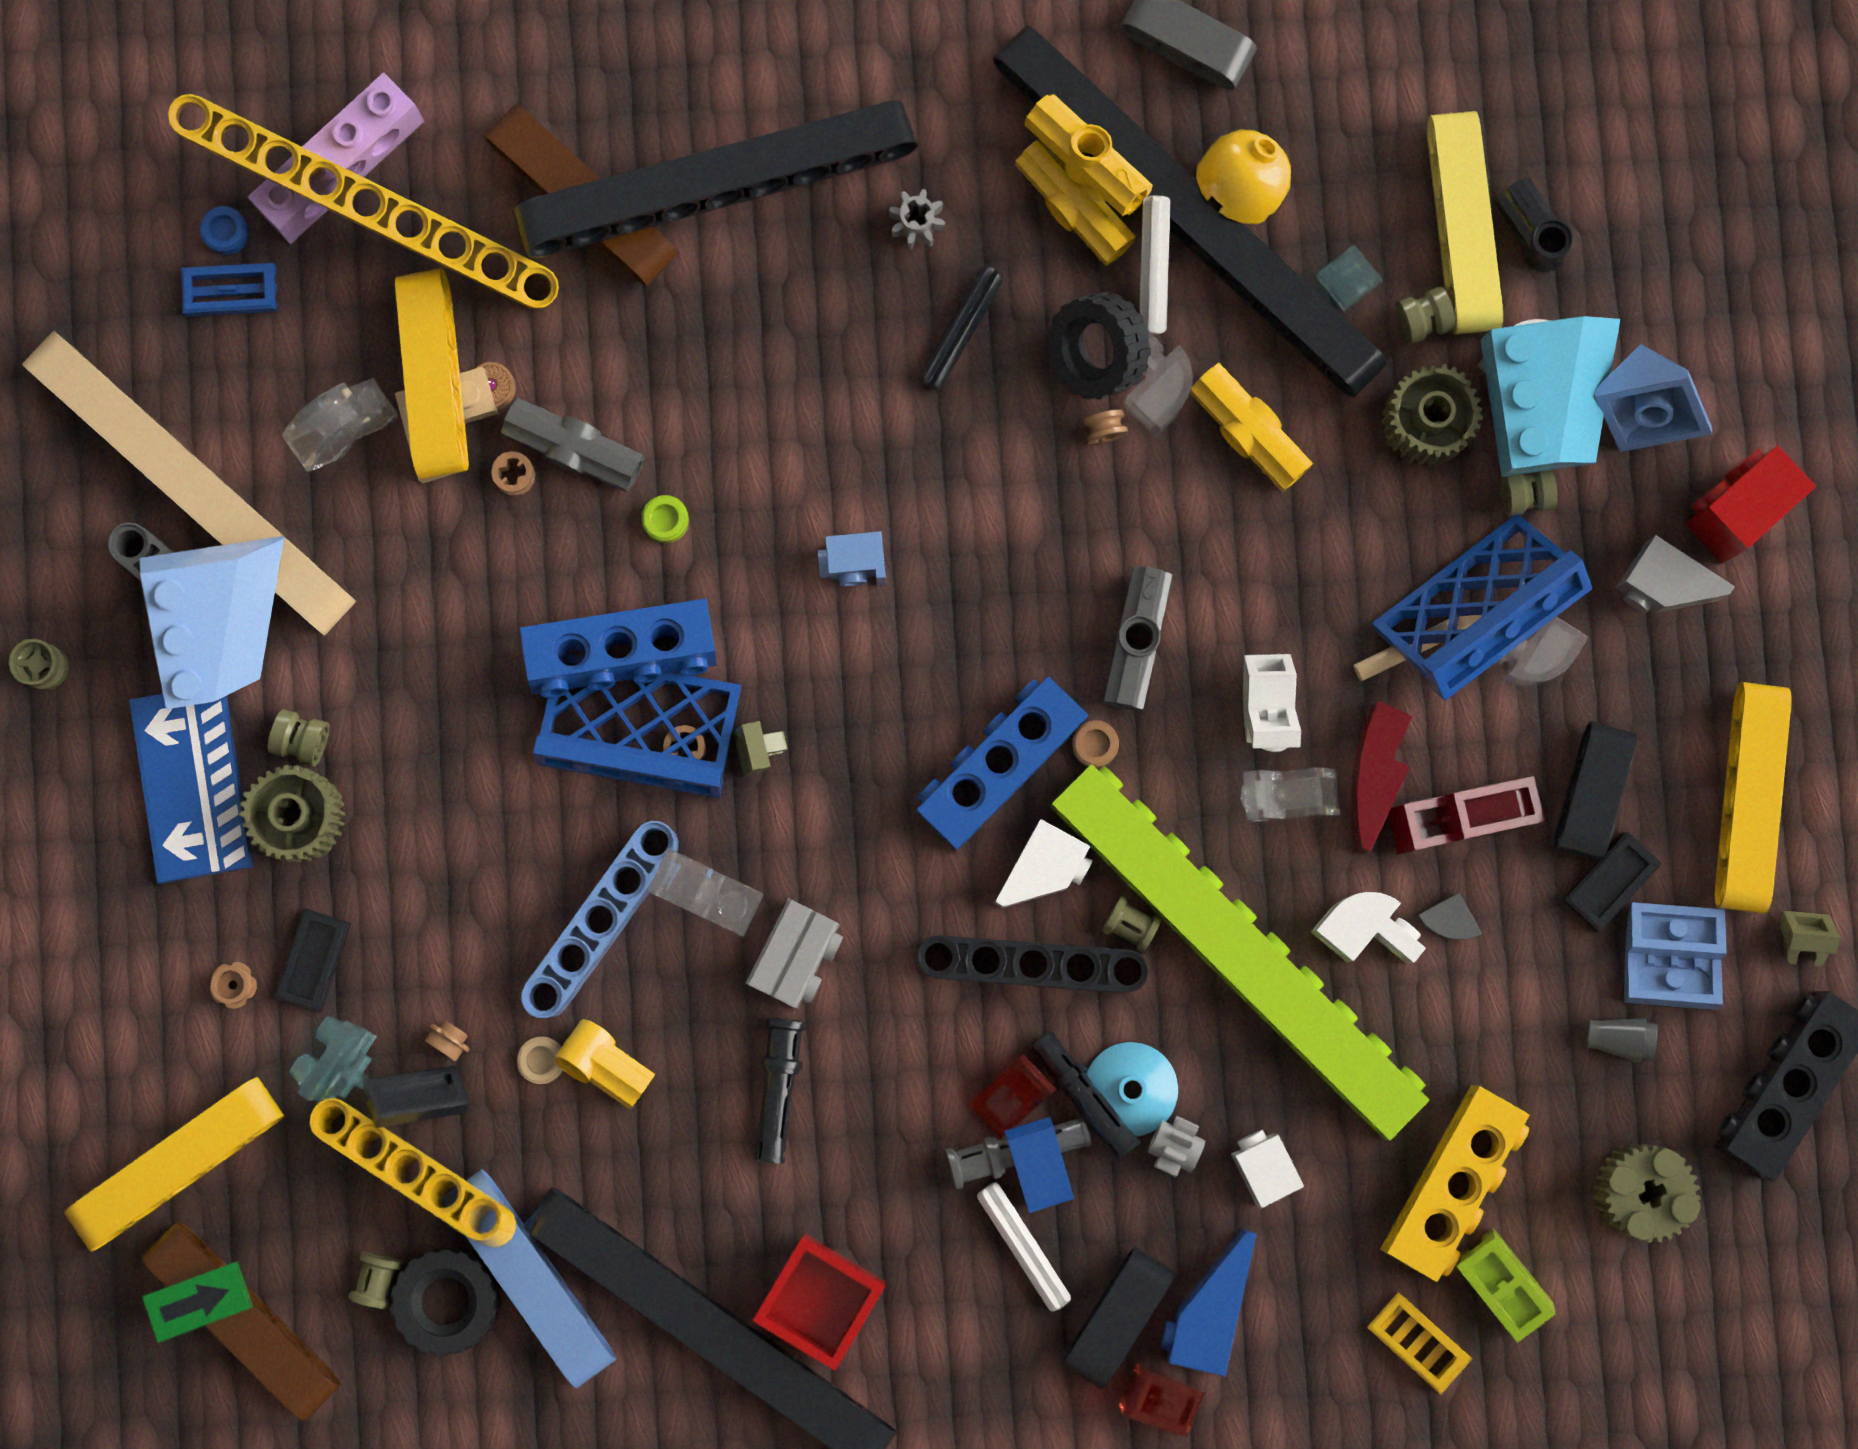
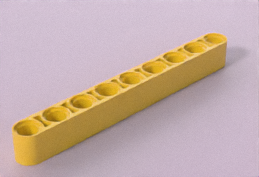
M193 94L182 95L176 98L170 105L168 117L174 131L183 139L528 308H544L557 297L559 289L558 280L552 271L200 96ZM187 106H197L204 111V123L196 130H186L179 124V115ZM234 127L243 128L249 134V143L240 152L228 151L223 146L224 134L227 130ZM275 149H285L293 156L292 167L283 174L273 173L267 168V156ZM319 170L330 171L337 178L336 188L328 195H318L310 188V179ZM364 191L373 192L378 196L381 203L377 213L369 217L359 215L353 208L354 198L357 194ZM403 213H415L423 221V230L418 236L407 238L397 231L396 221ZM449 233L461 236L466 245L464 254L457 259H449L442 255L438 245L442 236ZM489 254L500 255L506 260L508 271L502 279L492 280L484 275L481 263ZM531 275H541L548 281L550 291L544 300H532L524 292V282Z

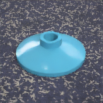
M1136 1042L1115 1044L1102 1051L1088 1068L1086 1074L1091 1079V1082L1102 1093L1135 1136H1142L1155 1131L1162 1120L1166 1122L1172 1114L1178 1097L1176 1074L1166 1057L1153 1047ZM1131 1080L1137 1081L1141 1086V1093L1135 1099L1127 1098L1123 1091L1124 1085Z

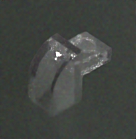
M1149 332L1150 338L1148 341L1149 347H1151V356H1148L1147 363L1149 365L1147 371L1143 373L1145 378L1127 395L1124 407L1157 437L1182 411L1191 391L1193 373L1190 360L1180 345L1165 357L1161 353L1164 350L1162 344Z
M374 378L349 388L344 382L307 404L292 419L282 433V437L306 472H309L343 458L356 439L392 425L399 415Z
M1555 617L1495 662L1500 665L1504 661L1510 664L1501 680L1517 687H1534L1544 684L1559 676L1571 666L1589 637L1560 618Z
M1313 767L1289 771L1256 770L1243 772L1244 785L1241 788V801L1246 810L1247 819L1252 820V822L1301 820L1340 815L1336 769Z
M669 848L648 889V892L743 937L764 895Z

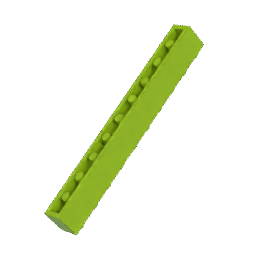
M1091 764L1051 804L1050 808L1158 916L1163 918L1162 920L1382 1139L1391 1141L1430 1101L1421 1092L1426 1086L1424 1082L1407 1066L1400 1071L1387 1058L1392 1053L1390 1048L1372 1032L1366 1037L1353 1024L1358 1019L1354 1012L1339 999L1332 1003L1320 991L1324 983L1305 965L1299 970L1286 957L1291 952L1290 949L1275 934L1270 932L1265 937L1252 924L1257 919L1255 914L1239 899L1231 903L1219 891L1223 886L1221 880L1204 865L1198 870L1186 858L1190 853L1186 845L1171 832L1165 837L1152 824L1157 819L1156 816L1140 800L1136 799L1131 803L1119 791L1123 787L1122 782L1108 768L1103 766L1098 771Z

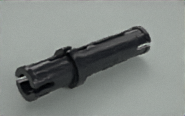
M1053 1031L1047 1033L1029 1048L1031 1053L1041 1062L1055 1081L1053 1084L1054 1088L1058 1093L1063 1091L1068 1099L1071 1100L1090 1127L1108 1147L1117 1162L1141 1143L1125 1125L1102 1093L1091 1082V1079L1085 1073L1088 1070L1082 1062L1077 1063Z

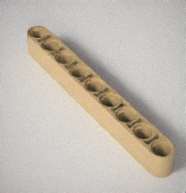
M54 330L22 363L31 374L222 545L283 536ZM284 537L275 593L325 636L355 604L356 600Z

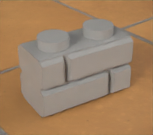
M788 898L746 984L796 1009L799 1008L802 1001L811 1004L823 980L815 976L823 958L832 962L844 938L836 933L840 924Z

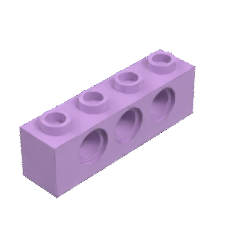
M383 72L302 147L364 177L415 131L424 120L416 105ZM293 156L274 173L283 174L289 171L293 164ZM327 170L315 172L310 179V188L318 195L332 193L337 185V178ZM265 180L248 196L257 210L290 244L328 210L269 180Z

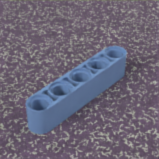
M649 821L642 824L635 831L542 960L522 990L521 1001L524 1009L530 1015L537 1018H554L566 1010L675 858L679 848L677 835L667 824L660 821ZM653 831L665 832L668 837L666 851L658 856H650L644 849V840ZM635 869L640 875L641 884L634 893L624 895L618 890L616 885L618 875L623 870ZM599 907H607L613 916L611 927L603 933H595L589 924L591 913ZM572 945L580 946L585 954L583 966L575 972L567 971L562 964L564 950ZM545 983L552 985L557 993L555 1005L547 1011L539 1009L534 1001L536 989Z
M481 1169L466 1181L506 1206L515 1217L516 1230L513 1237L500 1247L490 1248L468 1236L466 1237L563 1375L575 1388H579L616 1361L615 1353L537 1241L523 1227L524 1223L498 1186ZM457 1187L442 1198L446 1208L456 1202L458 1197ZM495 1211L487 1213L480 1222L481 1233H487L494 1227L496 1223Z

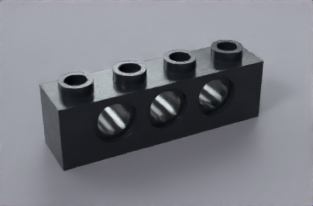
M1814 991L1812 995L1808 993L1800 1000L1793 1011L1792 1016L1796 1021L1787 1035L1781 1033L1772 1043L1767 1053L1771 1060L1762 1074L1757 1072L1750 1078L1742 1092L1746 1099L1737 1113L1730 1112L1718 1128L1717 1135L1721 1138L1714 1148L1763 1180L1776 1182L1858 1053V1010L1830 991ZM1814 1031H1818L1823 1036L1825 1042L1824 1049L1818 1056L1813 1055L1808 1047L1809 1036ZM1793 1070L1799 1077L1800 1085L1797 1092L1790 1096L1783 1088V1077L1788 1071ZM1767 1109L1772 1113L1775 1123L1772 1131L1767 1135H1763L1758 1129L1757 1119L1759 1114Z

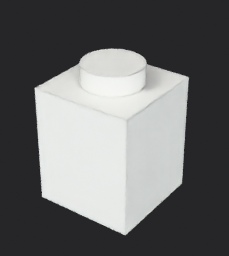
M1259 1130L1237 1142L1240 1150L1232 1153L1231 1156L1257 1206L1263 1208L1304 1187L1279 1135L1272 1133L1266 1136L1263 1130Z

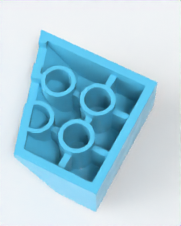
M1582 316L1491 329L1481 339L1501 477L1596 463L1604 413L1596 401L1595 389L1611 374L1620 319Z

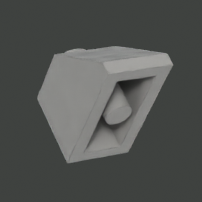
M1656 535L1643 544L1615 589L1625 594L1623 600L1632 608L1643 613L1648 611L1659 613L1718 601L1730 595L1735 586Z

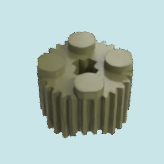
M1443 364L1437 369L1434 365L1430 366L1428 370L1425 367H1421L1418 372L1413 370L1408 377H1403L1390 393L1389 398L1385 402L1386 407L1382 411V414L1385 415L1382 424L1386 425L1382 434L1387 445L1393 447L1392 450L1394 452L1397 450L1401 451V458L1408 456L1410 463L1418 460V465L1421 466L1425 461L1428 466H1438L1452 460L1455 455L1458 456L1475 438L1476 433L1481 427L1479 423L1483 420L1484 416L1480 414L1482 408L1477 407V404L1481 401L1480 398L1474 397L1477 390L1476 388H1469L1471 382L1469 380L1466 381L1463 371L1460 374L1456 373V367L1448 370L1447 364ZM1429 408H1433L1438 412L1435 418L1441 421L1433 423L1426 418L1424 413Z
M284 765L283 768L276 767L275 773L267 771L266 778L259 776L257 778L259 784H252L250 792L243 793L247 798L246 801L240 802V806L244 807V811L239 812V816L244 817L246 821L243 823V827L249 829L246 833L247 837L254 838L251 843L260 847L259 851L266 853V856L286 862L301 863L302 860L309 862L312 861V857L321 858L330 852L332 846L337 843L334 837L341 836L342 834L338 830L339 827L345 824L340 821L341 817L345 816V812L340 811V808L344 806L341 794L333 784L328 782L327 778L309 769L296 765L294 767ZM296 803H298L301 816L299 820H295L294 824L291 825L292 821L285 819V812L287 809L294 810Z
M1629 1144V1147H1619L1620 1152H1610L1612 1158L1605 1159L1607 1166H1600L1599 1168L1602 1175H1596L1595 1179L1599 1181V1185L1594 1186L1596 1194L1592 1196V1199L1598 1200L1595 1209L1602 1211L1600 1218L1610 1221L1608 1225L1611 1228L1617 1229L1619 1234L1626 1235V1237L1652 1243V1241L1662 1242L1663 1238L1671 1240L1672 1234H1682L1680 1228H1688V1223L1696 1220L1701 1209L1698 1201L1701 1196L1696 1195V1191L1700 1189V1186L1694 1185L1697 1176L1690 1174L1693 1168L1689 1165H1684L1686 1160L1680 1157L1678 1153L1665 1147L1647 1144ZM1644 1182L1651 1185L1653 1189V1194L1649 1201L1639 1199L1638 1194L1645 1191Z

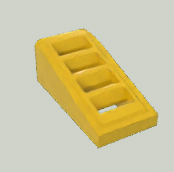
M1399 1292L1367 1327L1439 1394H1442L1472 1360L1466 1352ZM1404 1309L1410 1317L1391 1337L1385 1330ZM1419 1323L1425 1330L1406 1350L1400 1343ZM1434 1336L1440 1343L1420 1363L1415 1356ZM1449 1350L1455 1356L1437 1376H1434L1429 1370Z

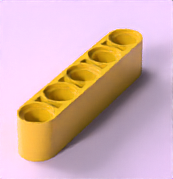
M441 267L398 276L395 278V292L410 450L416 474L420 480L467 471L469 461L453 305L446 273Z
M1740 682L1735 691L1714 897L1716 907L1766 914L1772 902L1791 713V691L1787 687Z
M258 1077L253 1078L66 1209L64 1214L89 1251L93 1252L116 1238L249 1144L285 1116Z
M336 1098L325 1099L314 1107L310 1115V1127L319 1139L455 1229L490 1248L500 1247L513 1237L516 1230V1220L513 1213L506 1206L385 1127L375 1128L371 1118ZM345 1114L343 1128L339 1132L332 1134L331 1126L337 1116ZM382 1138L383 1144L380 1153L369 1159L368 1149L370 1144L374 1140ZM419 1162L420 1172L418 1177L414 1181L406 1183L405 1173L408 1167L413 1163ZM457 1186L458 1197L456 1202L452 1206L444 1208L442 1198L445 1192ZM495 1211L496 1223L494 1227L487 1233H481L480 1222L487 1213Z

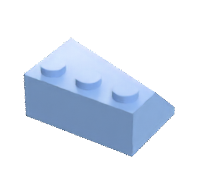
M284 536L140 558L141 581L166 709L214 702L260 679Z

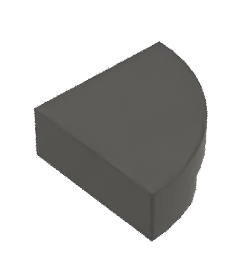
M1456 893L1416 915L1428 930L1445 938L1463 940L1483 934L1460 893Z

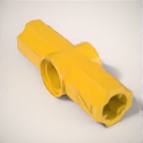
M1054 94L1043 97L1026 116L1024 125L1065 162V170L1070 179L1078 184L1090 185L1122 216L1133 213L1141 206L1144 198L1150 194L1153 185L1112 148V140L1108 132L1100 126L1087 125ZM1082 153H1090L1095 157H1088Z
M1040 139L1027 147L1016 160L1015 166L1046 199L1045 204L1057 222L1067 231L1071 232L1074 230L1105 266L1117 260L1135 242L1136 236L1105 203L1106 200L1090 185L1078 184L1071 180L1066 173L1065 162Z
M1220 363L1210 368L1190 388L1189 393L1221 426L1220 432L1229 445L1242 457H1250L1282 493L1313 465L1310 459L1281 430L1282 424L1271 408L1257 397L1252 398Z

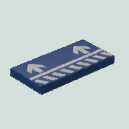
M163 694L129 699L157 883L165 884L254 868L250 839L246 835L248 828L243 827V823L246 821L244 817L239 816V812L244 811V807L240 806V802H243L227 695L214 702L166 709Z

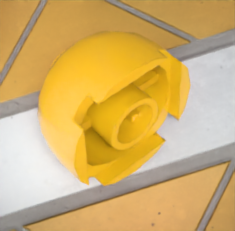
M1240 129L1221 136L1211 145L1197 165L1196 180L1201 193L1207 201L1213 196L1218 203L1223 205L1219 210L1221 214L1240 223L1259 224L1265 221L1269 215L1275 213L1290 189L1291 165L1285 152L1269 136L1254 130Z

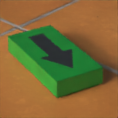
M238 1261L142 1297L157 1342L253 1307Z

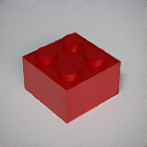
M1778 445L1765 454L1756 449L1724 475L1729 483L1723 479L1690 506L1696 513L1685 524L1723 564L1749 549L1817 486Z
M804 1233L753 1321L836 1371L883 1292L886 1282Z

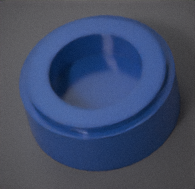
M227 206L213 208L205 214L200 224V234L205 244L213 252L220 255H232L239 252L246 245L249 239V226L237 210Z

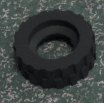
M1099 292L1065 303L1060 307L1061 310L1054 314L1051 320L1053 321L1052 325L1048 328L1049 344L1047 345L1048 354L1050 353L1052 369L1058 374V379L1062 385L1065 384L1070 392L1074 395L1079 394L1084 399L1096 398V400L1131 389V386L1139 383L1142 379L1141 375L1147 371L1149 365L1147 362L1148 356H1151V347H1149L1148 341L1150 336L1144 326V319L1141 314L1136 312L1135 306L1130 301L1126 302L1118 294L1109 295L1108 292ZM1090 324H1101L1111 338L1114 357L1113 362L1107 368H1097L1087 355L1084 345V331Z
M459 1247L437 1248L414 1258L396 1278L398 1282L392 1288L393 1304L390 1305L391 1315L394 1314L396 1320L394 1325L397 1331H401L405 1336L404 1340L410 1346L413 1344L418 1347V1351L426 1354L429 1352L436 1353V1356H446L452 1353L455 1355L464 1352L482 1340L490 1332L491 1326L495 1324L498 1317L497 1309L501 1306V1296H498V1288L500 1286L487 1265L480 1260L481 1257L474 1252L470 1254L465 1252V1249ZM441 1277H451L460 1281L469 1294V1307L465 1316L460 1321L450 1325H442L432 1321L423 1308V1294L427 1286L432 1281Z

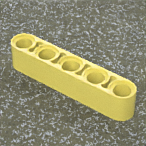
M1470 111L1430 115L1427 122V140L1445 290L1452 304L1456 322L1455 330L1452 333L1453 335L1477 333L1502 328L1503 305L1478 113Z

